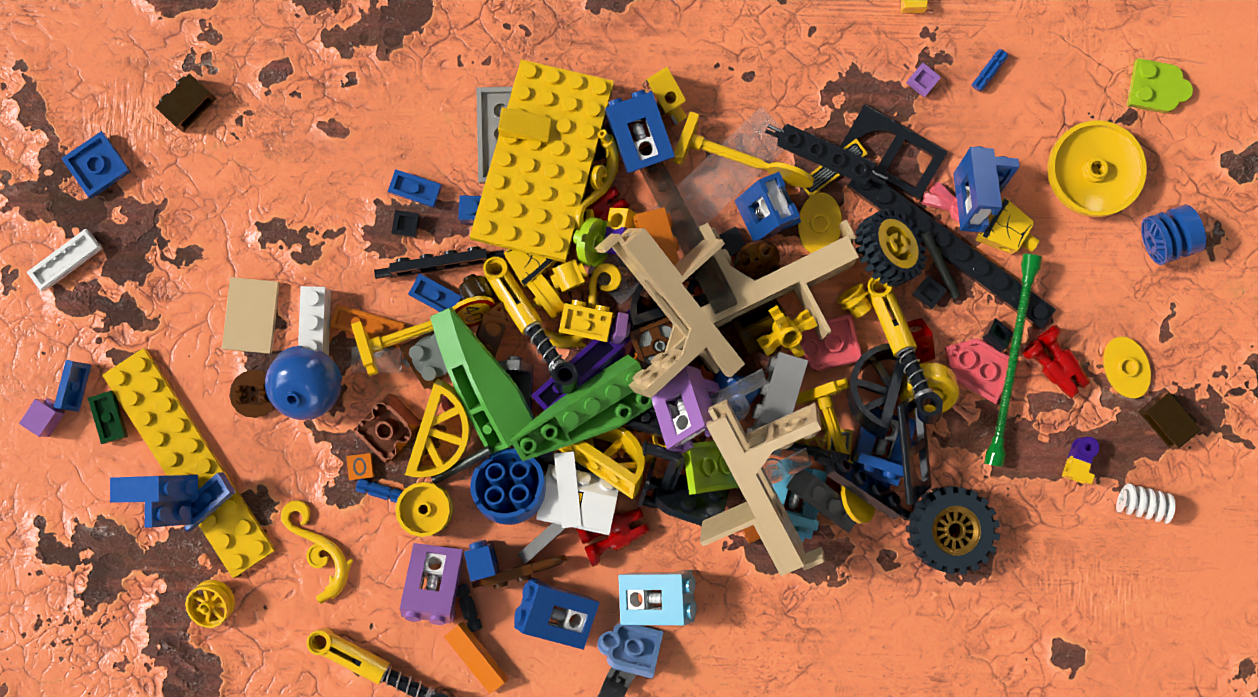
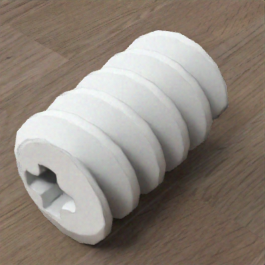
M1128 483L1119 493L1116 510L1121 513L1124 507H1126V514L1131 515L1135 509L1136 517H1141L1143 512H1145V519L1150 520L1154 514L1155 522H1160L1164 516V523L1168 524L1175 513V499L1170 493L1164 494L1162 491L1157 490L1154 492L1153 489H1144L1142 486L1135 487L1133 484Z

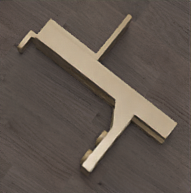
M844 220L839 225L843 238L756 281L730 266L729 263L732 260L726 249L722 250L720 248L708 261L726 296L701 307L716 328H719L758 306L794 291L803 309H807L811 317H814L817 323L814 330L820 341L825 340L831 333V329L809 288L852 268L859 258L852 245L856 236L848 221ZM706 223L699 227L697 239L700 243L704 239H720V236L715 228L711 229L709 224Z
M628 228L621 235L610 234L595 247L599 253H605L612 247L673 323L665 352L656 355L651 360L652 364L646 370H640L634 375V381L629 384L634 393L652 398L696 356L700 357L712 373L717 374L720 371L718 368H720L727 377H732L745 365L682 284L725 244L722 239L702 240L675 266L645 228Z
M727 399L709 407L708 412L713 421H708L706 426L747 502L702 521L700 537L702 546L754 525L781 576L801 567L805 571L825 562L822 547L805 553L803 543L762 467L774 450L779 448L781 450L787 449L801 438L809 439L818 434V431L821 430L820 411L816 403L746 434Z

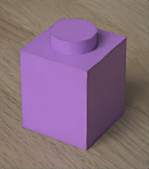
M50 398L45 400L34 399L19 424L38 437H50L65 412L55 408V401Z

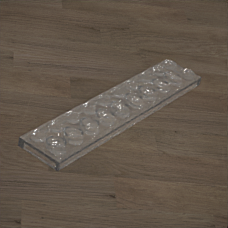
M762 107L721 144L722 146L759 158L769 164L774 162L785 151L777 147L778 138L765 133L766 129L771 130L767 128L768 124L780 129L782 127ZM711 153L652 210L665 207L666 213H670L673 227H671L672 236L677 238L680 251L698 233L700 226L709 223L764 170L755 169ZM608 254L603 263L615 265L622 274L621 285L616 290L608 291V293L621 306L634 294L640 282L618 255ZM591 266L587 270L590 275H592L596 267ZM603 272L598 276L597 282L600 285H608L611 282V276Z

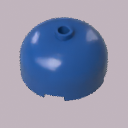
M293 346L279 353L269 366L265 377V390L271 404L283 415L296 420H313L326 414L338 400L341 392L342 375L336 363L320 350L316 352L302 348V346Z
M502 449L490 455L478 468H475L470 484L471 495L480 512L491 521L503 525L519 524L533 517L540 509L546 492L545 474L539 462L534 458L522 461L515 449Z

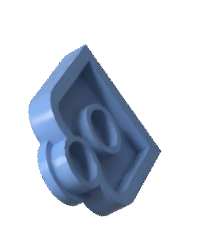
M618 623L614 627L613 632H605L599 637L597 647L602 654L607 656V662L612 668L653 679L663 631L640 625H621V623Z

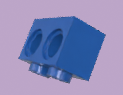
M486 540L469 544L470 548L464 551L471 581L494 576L500 571L493 542L488 544Z

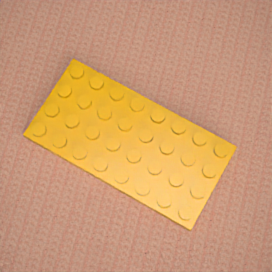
M521 59L507 108L551 118L548 143L503 136L498 137L470 233V240L566 263L575 230L576 219L574 215L583 201L599 142L598 132L602 130L606 116L605 108L609 105L608 102L614 87L613 80Z

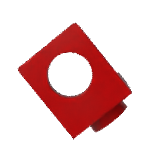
M919 318L907 322L909 328L913 326L922 328L920 331L911 332L917 345L915 356L917 359H920L918 363L935 359L933 333L925 321Z

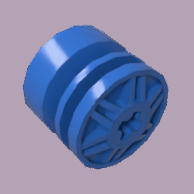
M1184 204L1172 208L1166 213L1160 212L1148 216L1141 223V234L1145 248L1151 259L1158 265L1178 260L1180 256L1187 257L1202 252L1206 247V234L1202 220L1196 210L1190 205Z

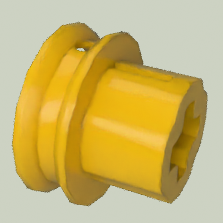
M862 283L852 286L837 299V303L842 304V310L848 309L854 318L863 316L872 307L866 298L868 291L863 290Z

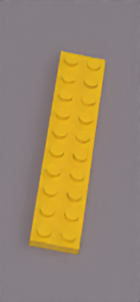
M142 348L104 373L102 376L166 475H198V489H200L216 473L224 472L236 493L199 524V527L231 577L236 578L275 552L276 549L147 349Z

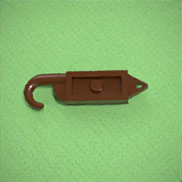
M499 301L488 312L483 313L475 335L494 358L508 323V319L505 318L502 301Z
M561 555L499 571L494 576L471 582L472 587L484 585L488 587L493 585L494 589L507 586V581L517 578V582L532 579L531 574L565 563L567 556Z

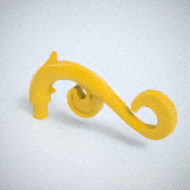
M604 129L598 132V137L605 150L606 167L604 165H595L591 171L590 183L594 191L581 203L575 212L576 230H580L589 217H594L593 210L586 208L605 195L612 185L616 173H618L619 149L615 138ZM584 212H586L585 221H583Z
M602 263L594 269L590 278L589 299L586 308L595 309L597 305V278L601 273L606 272L611 276V282L608 285L600 286L602 291H613L621 285L622 274L618 267L610 263ZM546 329L544 330L546 336L551 337L550 342L556 348L586 347V344L582 342L586 339L585 337L563 335L564 333L561 332L555 333L552 330L551 332Z
M290 501L282 509L281 521L289 531L315 543L306 553L309 565L313 568H322L327 565L329 557H321L320 552L322 550L327 551L335 563L336 572L334 578L330 575L329 584L323 592L316 596L317 601L323 604L330 598L334 599L344 589L353 559L346 561L341 549L328 538L294 526L290 520V515L293 512H300L302 515L300 524L306 525L310 519L311 510L303 501Z

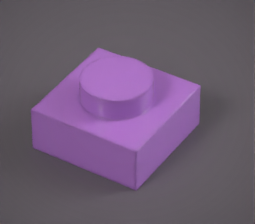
M922 62L907 80L906 84L925 97L941 77Z
M619 312L613 318L609 343L620 344L628 337L631 327L630 323H628L629 314Z

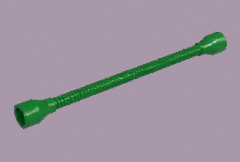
M1023 254L1022 256L1023 285L1019 310H1017L1018 316H1016L1017 322H1015L1016 328H1014L1015 331L1013 332L1014 337H1012V346L1008 359L1009 365H1007L1008 371H1006L1007 374L1005 375L1004 392H1002V401L1000 402V410L997 417L999 420L996 423V435L992 438V443L986 451L984 464L1004 467L1006 456L1004 449L1005 439H1003L1004 429H1006L1007 411H1009L1008 408L1010 407L1008 405L1011 402L1010 396H1012L1011 393L1014 386L1015 368L1018 365L1019 347H1021L1020 344L1022 343L1023 329L1026 322L1025 316H1027V304H1029L1028 301L1030 300L1028 298L1031 295L1030 289H1032L1031 286L1034 284L1035 277L1041 268L1042 256Z

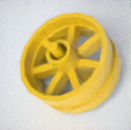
M542 274L538 275L534 281L526 284L535 296V303L532 304L534 309L537 306L540 309L543 307L551 319L557 317V314L563 312L564 303L558 296L560 295L558 291L561 288L555 289L554 285L550 286Z
M206 580L197 585L188 594L185 605L188 615L197 625L205 628H214L221 625L232 614L235 607V598L230 588L223 582ZM198 590H203L204 596L198 594ZM218 607L224 608V614Z

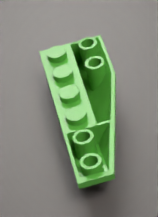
M452 307L430 317L445 366L457 395L485 447L491 445L494 453L512 445L510 439L535 419L517 384Z
M626 355L577 387L572 393L563 396L510 439L521 460L526 461L617 429L652 407L653 402L651 398L634 393L629 387V384L634 381V375L642 370L639 362Z

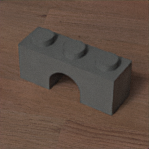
M802 468L798 469L786 488L817 509L821 515L833 524L849 533L856 522L847 514L843 506L842 497L813 474Z

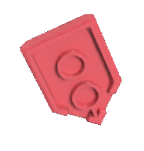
M851 313L827 319L826 322L831 329V333L823 341H820L814 328L801 332L802 340L799 344L805 355L800 358L808 360L807 367L818 372L859 360L862 352ZM789 350L788 355L794 356L793 352Z
M979 338L945 346L949 366L954 372L957 382L990 402L997 404L1002 395L1003 386H1005L1004 380H1006L1005 375L1007 374L1006 371H1008L1009 356L1003 352L1000 353Z

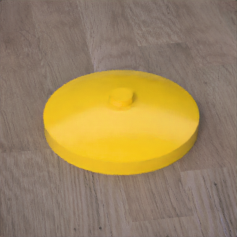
M1093 120L1075 125L1058 138L1049 154L1047 173L1054 194L1068 209L1088 217H1105L1125 209L1138 197L1145 183L1147 165L1140 144L1130 132L1112 122Z

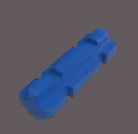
M998 49L979 76L974 80L972 87L982 92L1009 57L1008 53Z
M359 479L356 484L357 492L363 494L367 492L370 496L384 500L390 499L394 503H397L398 497L403 492L399 489L392 490V487L375 482L369 483L368 480Z

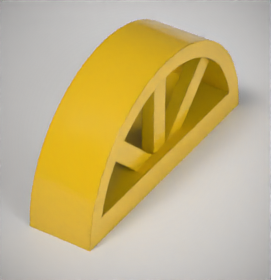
M437 379L433 385L405 475L431 477L448 470L458 461L470 441L472 423L455 388L440 379ZM445 395L455 407L437 415L442 397ZM459 414L462 421V437L435 429L433 426ZM430 436L457 444L459 448L450 458L442 461ZM426 449L434 465H421Z
M620 426L617 429L585 439V441L583 440L558 449L563 453L574 452L576 462L631 499L639 491L645 462L643 449L635 436L624 427ZM593 439H601L613 444L602 453L594 448ZM622 448L633 462L617 463L611 457Z

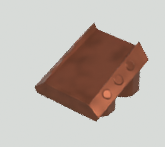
M389 393L383 400L377 402L372 407V411L357 424L353 432L384 463L388 464L419 432L422 420L418 419L398 399V396Z

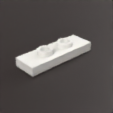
M84 229L27 271V274L39 290L45 292L103 248L88 229Z

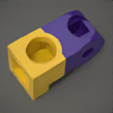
M610 208L605 239L610 234L621 235L628 228H635L633 217L638 213L628 208ZM612 247L607 251L608 254L617 255Z
M1081 437L1074 440L1062 477L1082 484L1093 483L1095 475L1089 473L1093 457L1099 452V444L1093 437Z

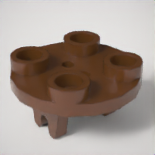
M767 240L749 242L735 254L734 268L754 281L780 269L779 251L773 243Z
M249 370L242 372L234 379L230 387L229 397L231 404L238 413L245 417H262L275 409L266 394V373L264 371Z

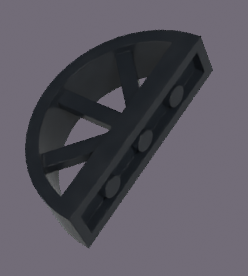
M698 269L685 280L690 282L687 291L691 296L696 286L706 292L693 296L700 307L725 296L719 285L709 275ZM641 283L635 289L628 316L631 331L667 317L656 302L642 296L646 290ZM637 303L651 310L637 314Z
M889 343L876 346L859 358L853 368L848 382L849 388H847V402L852 415L866 431L881 439H885L889 430L904 374V366L900 364V358L894 357ZM881 360H895L891 377L881 364ZM872 364L885 386L858 379L857 377L863 369ZM857 387L884 396L864 405L860 399ZM883 406L880 418H877L870 412Z

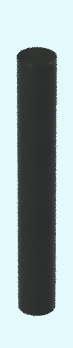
M926 231L922 233L921 236L951 298L959 297L961 294L931 232Z
M488 445L456 462L448 470L431 476L432 482L438 484L494 454L493 447Z

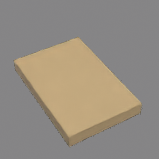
M230 277L222 349L272 354L280 282Z

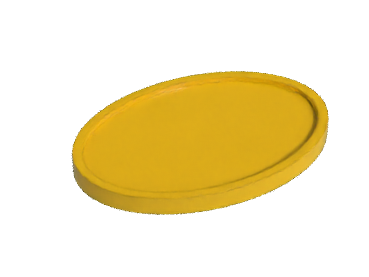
M826 193L812 195L801 209L799 217L801 223L798 224L800 241L810 254L837 241L841 232L839 225L842 222L840 208L832 196Z
M1120 336L1110 340L1103 353V367L1109 383L1116 392L1126 398L1134 399L1143 396L1148 390L1151 381V370L1146 354L1134 340L1128 337Z

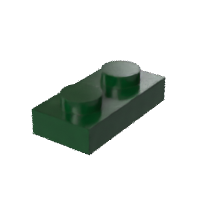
M113 391L89 397L88 402L101 444L105 445L127 438V431Z

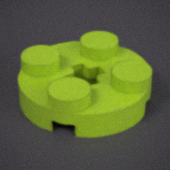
M589 217L581 229L576 230L573 241L577 244L578 263L598 267L605 261L608 253H599L595 247L606 237L607 221Z

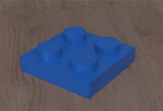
M102 131L61 158L87 197L91 199L131 172L109 138Z

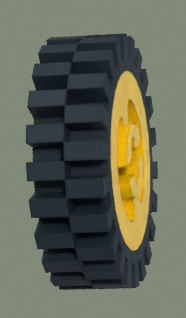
M882 209L858 225L859 229L855 233L858 237L855 239V244L861 246L856 248L857 254H863V257L860 258L861 263L867 262L868 264L865 270L867 272L874 271L871 277L875 280L880 278L879 283L883 285L887 283L889 287L894 285L897 287L922 273L921 270L925 268L923 262L927 259V256L923 255L926 252V247L920 246L924 240L922 237L917 238L916 234L919 233V230L911 228L914 224L911 220L905 222L906 215L903 213L899 215L897 210Z

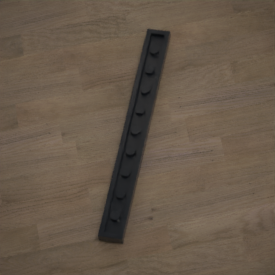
M870 180L866 185H862L856 181H850L847 188L878 211L891 209V211H899V215L902 213L906 215L905 222L911 220L914 223L911 228L919 230V233L916 234L917 238L922 237V233L930 231L944 260L1018 313L1017 310H1019L1022 291L1021 283L886 183L882 186ZM1031 291L1030 298H1028L1030 300L1028 301L1029 304H1027L1028 310H1026L1027 316H1025V320L1036 328L1042 329L1056 309Z

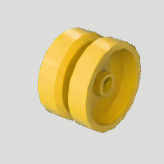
M433 482L415 483L404 489L398 497L395 507L396 518L402 529L410 535L418 537L432 536L445 529L452 520L454 512L453 499L448 490L440 484ZM424 505L428 507L427 513L421 512V508L424 507Z

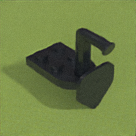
M647 441L643 443V456L652 455L669 462L664 475L657 478L652 476L656 459L652 458L638 499V506L659 508L669 516L702 526V521L725 511L729 494L728 489L689 495L687 476L680 474L685 457L681 453L667 450L665 447L650 444ZM647 490L653 491V497L646 495Z

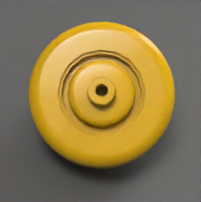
M939 363L919 364L921 369H924L923 374L925 379H928L927 384L929 388L933 389V392L942 399V413L949 410L959 397V387L954 372L949 367ZM905 373L903 374L899 389L901 403L913 395V387L907 382L908 375ZM933 405L924 406L927 412L936 410ZM915 409L910 413L915 415Z

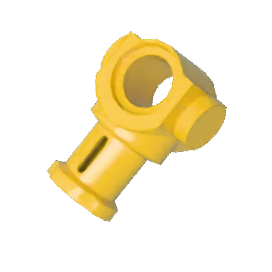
M575 259L552 269L554 275L550 277L555 289L561 288L563 293L585 284L583 278L587 276L583 264H577Z

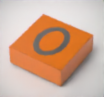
M372 453L346 456L349 480L375 477Z

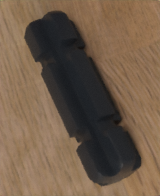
M462 584L458 586L456 597L460 598L458 603L464 620L467 619L468 621L466 626L471 632H475L482 628L480 618L477 619L476 617L478 612L472 596L469 597L468 593L471 592L468 585Z

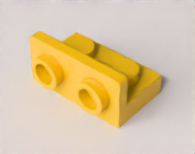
M572 300V304H564L559 332L608 342L612 320L616 314L610 312V307L596 305L595 309L586 308V302Z

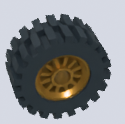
M936 487L931 489L932 492L924 493L921 496L922 499L912 505L915 509L909 516L910 525H906V532L910 533V538H907L909 545L913 546L914 550L912 552L915 556L921 558V562L925 565L948 574H967V570H978L980 568L978 564H986L990 560L987 557L988 553L994 554L997 547L992 546L994 540L999 541L1000 534L995 533V528L1000 527L999 520L993 519V515L996 512L994 508L987 506L989 502L984 497H979V493L962 487ZM938 522L942 524V527H937ZM956 523L959 531L956 536L952 537L949 534V527Z

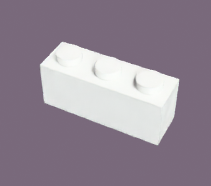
M301 286L298 346L316 352L320 350L328 356L331 310L330 289L326 287Z

